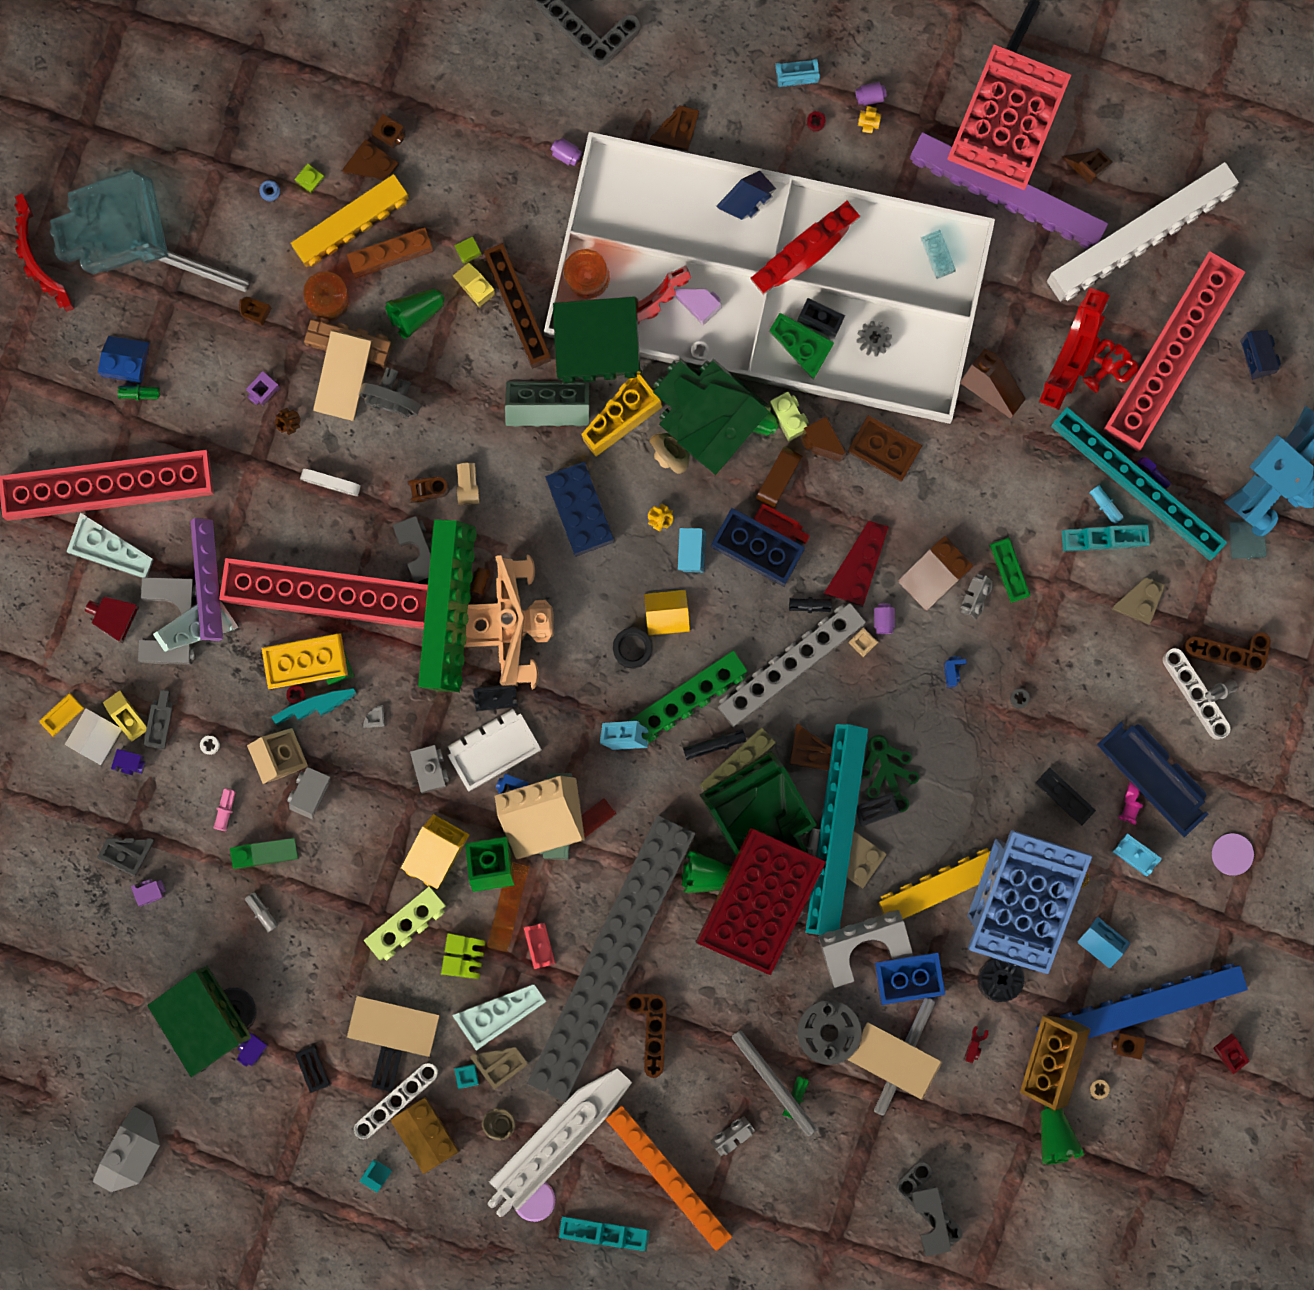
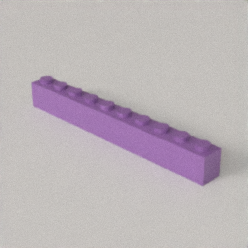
M923 132L921 133L910 156L914 165L921 168L925 166L931 169L934 175L939 177L943 175L957 186L962 184L968 187V191L975 195L982 194L991 203H1000L1005 206L1006 210L1012 213L1019 212L1024 215L1026 220L1030 222L1037 221L1043 224L1042 227L1052 232L1055 230L1061 233V236L1067 240L1072 241L1074 239L1080 242L1079 245L1085 249H1089L1099 243L1108 223L1027 184L1025 190H1022L949 161L947 159L952 147Z

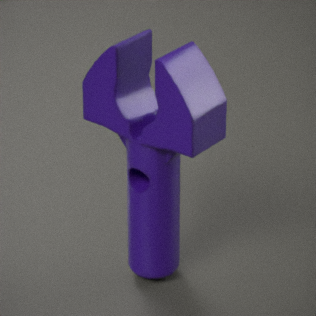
M1141 457L1137 462L1144 472L1150 473L1164 488H1168L1171 485V482L1155 468L1156 465L1151 460Z

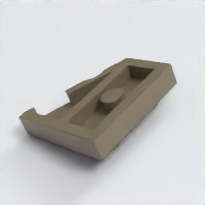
M853 831L847 879L863 889L887 854L855 831Z
M516 1047L470 1056L494 1090L528 1065Z

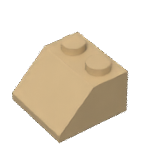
M292 728L263 736L247 745L263 784L278 780L308 767Z

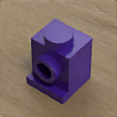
M117 749L111 769L118 772L119 768H121L122 773L133 775L134 772L142 774L146 762L143 761L144 757L141 755Z
M249 1033L252 1037L249 1042L246 1041L241 1044L238 1049L240 1053L236 1060L246 1067L248 1064L254 1066L269 1046L253 1033Z

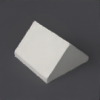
M85 709L65 745L102 765L122 729L92 711Z

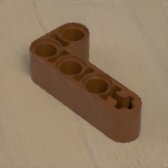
M1264 632L1256 633L1250 638L1247 649L1200 637H1191L1184 643L1183 651L1186 656L1249 673H1256L1266 665L1271 639ZM1257 637L1264 640L1263 648L1256 646L1255 639ZM1194 642L1195 647L1203 648L1205 645L1206 647L1204 648V651L1201 649H1197L1193 652L1192 647H1189V645H1191ZM1210 647L1218 649L1219 655L1217 658L1210 655ZM1231 652L1238 654V663L1230 660ZM1251 658L1259 660L1260 665L1258 668L1251 666Z
M632 994L626 1001L628 1010L633 1013L647 1014L644 1070L647 1076L657 1078L662 1074L664 1065L666 1001L660 995ZM634 997L642 1001L641 1007L637 1010L632 1009L629 1005L630 1000ZM655 998L663 1002V1007L658 1011L653 1010L650 1005L651 1001ZM656 1019L662 1023L660 1031L653 1032L650 1029L649 1025L652 1020ZM658 1041L661 1045V1050L658 1053L650 1052L648 1048L650 1042ZM648 1055L654 1057L661 1055V1060L656 1059V1066L660 1067V1071H656L655 1075L651 1074V1071L647 1069L648 1066L652 1065V1059H647Z

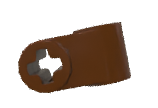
M442 477L408 481L412 494L411 503L443 498L449 492V485ZM436 483H444V489L441 492L434 491Z

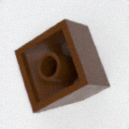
M827 417L803 429L801 441L806 450L810 449L813 454L839 462L844 460L846 452Z

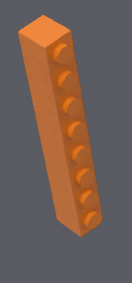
M622 1105L605 1119L715 1251L732 1238L731 1234Z

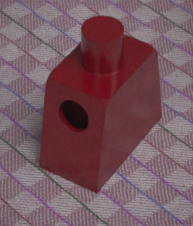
M103 597L100 604L89 600L85 612L94 615L93 625L123 644L139 607L132 603Z

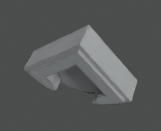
M383 705L375 707L367 714L364 719L363 728L385 727Z

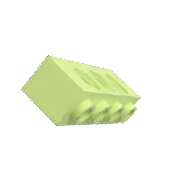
M429 886L363 941L379 960L385 959L387 961L396 954L394 950L399 945L404 947L412 941L410 936L416 931L419 934L429 926L427 922L432 918L435 920L440 918L445 913L443 909L446 908V905ZM420 906H426L429 910L428 915L424 918L419 917L417 914ZM405 919H409L412 922V928L409 931L401 929V922ZM387 933H393L396 936L395 942L391 945L385 943L384 938Z

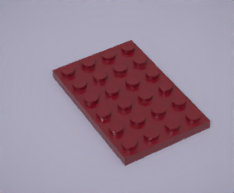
M750 828L695 942L771 976L826 861Z

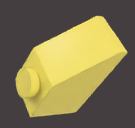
M467 263L453 275L478 307H481L495 295L493 287L470 263Z
M118 691L103 702L110 716L131 742L146 732L147 726L121 691Z

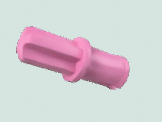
M223 790L220 805L216 808L218 813L213 826L214 829L227 831L230 813H233L231 809L236 794L234 790Z

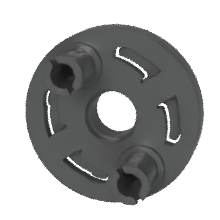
M386 367L381 384H378V386L362 383L359 395L365 399L364 402L377 410L382 408L390 412L399 413L405 419H408L409 416H418L421 405L407 397L412 383L399 379L396 390L392 389L399 373L398 371L390 370V368Z
M828 1000L812 1005L802 1015L798 1025V1040L802 1050L812 1060L825 1065L840 1064L851 1058L857 1051L862 1038V1028L857 1015L848 1006L837 1001ZM827 1025H834L838 1029V1036L833 1041H826L822 1036V1030Z

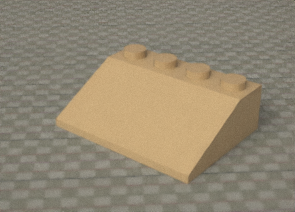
M558 776L495 796L497 816L516 859L585 840L576 778Z

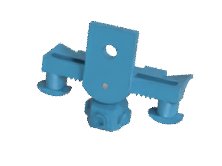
M1305 406L1287 438L1284 440L1279 435H1276L1250 465V468L1259 476L1254 475L1244 487L1223 501L1253 526L1252 532L1256 536H1265L1276 525L1278 515L1275 510L1270 509V506H1273V503H1276V500L1281 495L1288 498V501L1294 507H1314V466L1310 463L1314 456V411Z

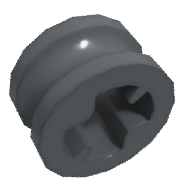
M1024 689L1015 690L1010 697L1011 704L1018 709L1027 706L1030 700L1028 692ZM1018 693L1023 694V698L1026 699L1025 703L1022 701L1021 704H1018L1014 696H1018Z

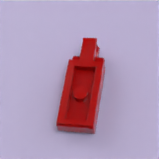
M763 503L753 519L794 542L798 540L807 544L810 535L801 531L803 526L799 522Z

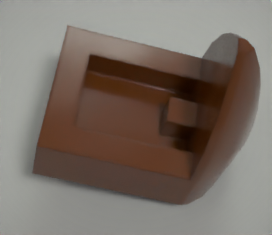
M251 297L241 298L239 300L241 316L245 320L263 326L272 309L271 306Z

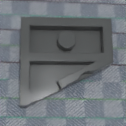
M126 838L124 840L107 839L97 858L136 877L154 840L151 838H147V840H134V838Z

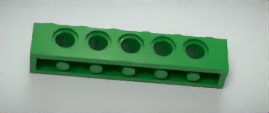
M732 651L629 721H639L640 725L646 727L648 733H642V738L651 743L659 737L657 733L663 729L666 732L676 726L675 721L681 717L685 720L694 714L693 709L698 706L703 708L711 702L709 698L715 694L718 697L729 690L727 686L733 682L737 685L746 679L744 675L747 674V670L735 652ZM721 670H727L730 678L726 681L720 680L718 673ZM703 682H710L713 689L710 692H703L700 686ZM687 693L693 694L695 696L694 703H685L683 700L684 695ZM675 705L678 709L677 714L674 716L668 715L666 713L667 706ZM651 717H658L661 723L658 727L654 728L648 724Z

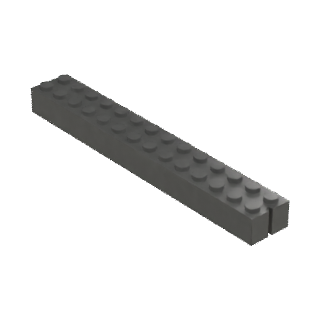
M658 815L656 816L527 1084L543 1092L547 1088L550 1090L549 1095L564 1102L567 1101L695 833Z

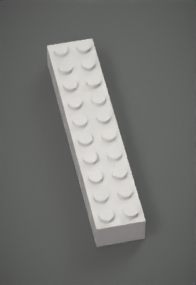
M1224 162L1053 271L1047 283L1060 302L1065 299L1070 301L1078 295L1077 293L1080 289L1087 290L1089 287H1092L1097 278H1106L1116 266L1121 268L1129 263V259L1133 255L1139 257L1147 251L1146 249L1151 244L1156 246L1162 242L1168 233L1173 235L1178 232L1185 222L1190 224L1195 221L1202 211L1207 213L1215 208V205L1220 200L1225 202L1231 198L1232 194L1236 191L1235 188L1239 183Z

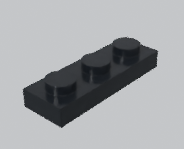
M1050 767L1035 782L1045 794L1080 826L1096 811Z

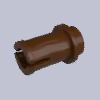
M478 567L477 571H474L476 576L471 592L484 595L487 579L491 576L489 575V570Z

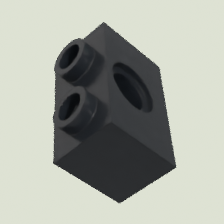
M807 298L797 321L835 339L846 315Z

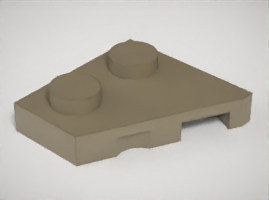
M1145 577L1112 607V610L1150 624L1165 585Z

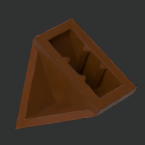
M1099 148L1095 151L1061 156L1090 185L1113 163Z

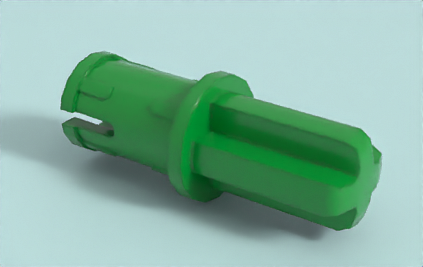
M140 385L132 387L118 386V399H136L140 401V399L160 398V389L158 387H140Z
M797 1077L791 1095L799 1105L801 1102H804L802 1099L809 1083L803 1077ZM785 1108L782 1115L794 1119Z

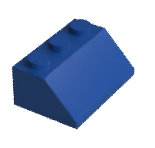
M938 953L875 963L881 1005L945 995Z

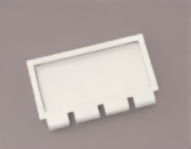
M514 709L501 715L503 724L500 725L496 718L482 726L486 734L482 735L480 730L477 729L464 736L468 743L465 746L460 739L447 746L451 752L448 757L468 792L542 751L521 714L516 715Z

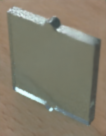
M1246 520L1244 522L1229 523L1231 559L1246 558L1250 560L1251 558L1266 557L1265 536L1254 535L1252 532L1253 526Z

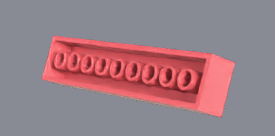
M1208 252L1102 432L1136 452L1141 450L1244 276L1245 271L1216 254Z
M207 450L0 476L2 517L6 521L214 495L210 454Z
M225 558L219 600L230 604L424 629L428 585Z

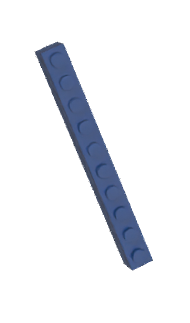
M1231 963L1221 966L1222 971L1214 973L1213 969L1201 972L1202 977L1194 979L1193 975L1181 978L1182 983L1176 985L1173 984V981L1161 985L1162 989L1154 991L1153 987L1140 991L1141 995L1133 997V994H1128L1120 997V1002L1105 1001L1100 1003V1008L1093 1009L1092 1006L1080 1009V1014L1073 1015L1072 1012L1060 1015V1018L1074 1020L1090 1028L1088 1038L1237 994L1248 990L1241 966L1234 967V964Z

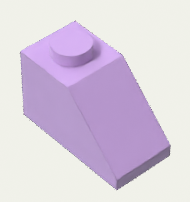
M706 289L675 290L676 295L674 296L702 325L721 309V304L719 303L721 299L713 291L709 293Z

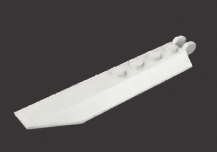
M617 1068L579 1088L489 1181L498 1191L489 1200V1207H496L504 1197L506 1201L497 1210V1215L503 1217L512 1206L518 1211L608 1117L632 1082Z

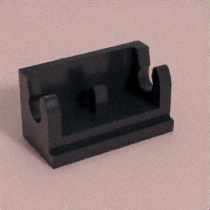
M515 685L473 689L476 712L518 707Z

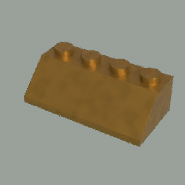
M1043 1015L1020 1093L1053 1110L1068 1106L1091 1029L1074 1020Z

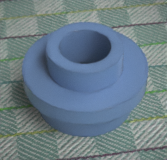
M268 180L261 184L259 193L264 200L274 201L280 195V187L275 181ZM272 188L274 189V192L272 194H267V189Z

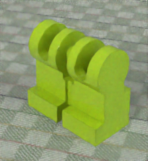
M447 934L445 953H450L451 955L444 956L441 975L480 979V974L470 972L469 967H482V963H478L473 959H470V961L463 960V955H471L473 958L477 956L483 957V952L473 951L472 947L474 945L485 946L486 941Z

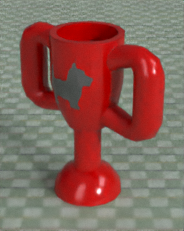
M1103 339L1098 343L1092 357L1095 362L1101 364L1102 368L1093 377L1085 376L1082 380L1093 392L1098 393L1100 389L1099 382L1107 374H1113L1117 381L1126 383L1138 372L1139 365L1122 345H1115L1112 340ZM1109 346L1110 351L1105 358L1099 357L1098 355ZM1126 364L1131 365L1121 376L1118 370L1122 369Z

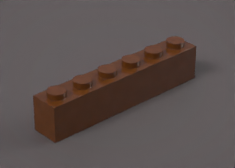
M503 243L484 250L486 261L531 368L534 369L551 362L548 349Z

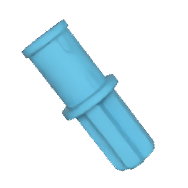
M1100 485L1089 492L1100 506L1099 510H1103L1113 524H1117L1123 519V515L1113 504L1114 500H1110Z

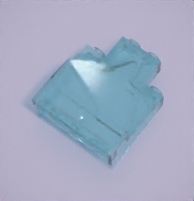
M134 169L69 192L68 207L71 213L50 220V233L54 238V252L57 258L66 263L80 259V265L83 270L93 275L103 271L107 272L135 261H142L148 264L168 256L153 181Z

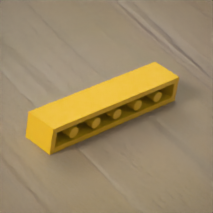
M393 174L291 242L292 248L305 267L309 265L313 267L321 261V257L324 255H331L339 249L338 246L345 242L347 244L354 240L355 235L360 231L366 232L373 226L372 223L378 219L382 221L390 215L389 212L393 209H400L405 206L409 199L408 194Z
M988 848L977 852L978 857L972 860L968 856L957 861L959 865L951 869L950 865L938 870L939 875L933 878L929 874L919 879L920 884L913 886L912 883L901 887V892L896 895L890 892L881 896L882 901L878 902L883 915L890 911L899 910L902 918L905 919L978 885L991 851Z

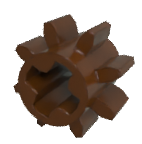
M288 408L280 410V413L275 415L276 428L281 433L287 431L288 435L295 433L296 429L300 428L301 418L294 409L291 411Z

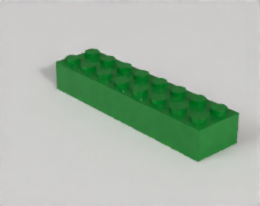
M434 520L418 687L440 692L460 693V687L463 683L461 676L462 666L465 662L463 655L464 645L467 641L465 633L469 620L467 612L471 599L469 591L473 578L471 570L475 557L473 549L477 534L476 526L457 520Z

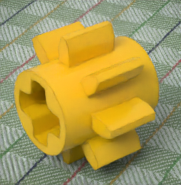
M867 106L866 111L861 110L858 126H863L862 132L872 133L873 128H879L881 114L876 113L877 108Z
M660 504L659 508L653 506L648 513V519L650 520L648 524L658 531H661L662 527L668 529L673 523V511L663 504Z

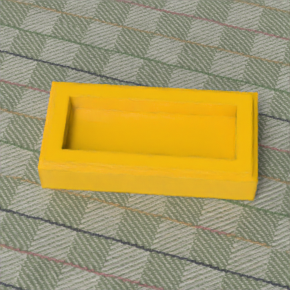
M69 693L42 717L39 722L54 737L85 708Z

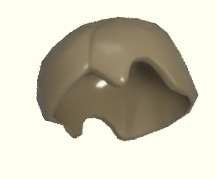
M495 1108L485 1113L482 1127L489 1138L501 1141L514 1133L516 1123L514 1116L508 1110Z

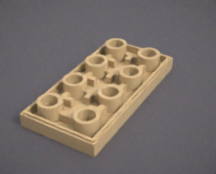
M331 330L313 411L351 421L355 420L360 398L359 391L364 380L372 340Z
M357 996L347 1038L430 1057L440 1015Z
M868 1022L862 1031V1038L857 1051L848 1059L921 1100L926 1095L942 1064L938 1059Z

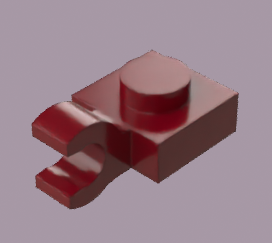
M973 1027L972 1037L963 1061L973 1063L974 1060L978 1061L981 1053V1048H978L979 1042L988 1037V1030H985L983 1036L980 1037L976 1034L978 1027Z

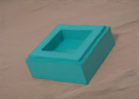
M475 1064L454 1068L458 1089L479 1085Z

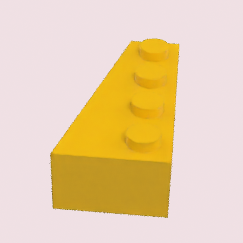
M637 374V378H629L619 388L617 394L609 400L602 412L594 418L581 434L583 441L597 457L662 408L661 400L653 393V390L640 374Z

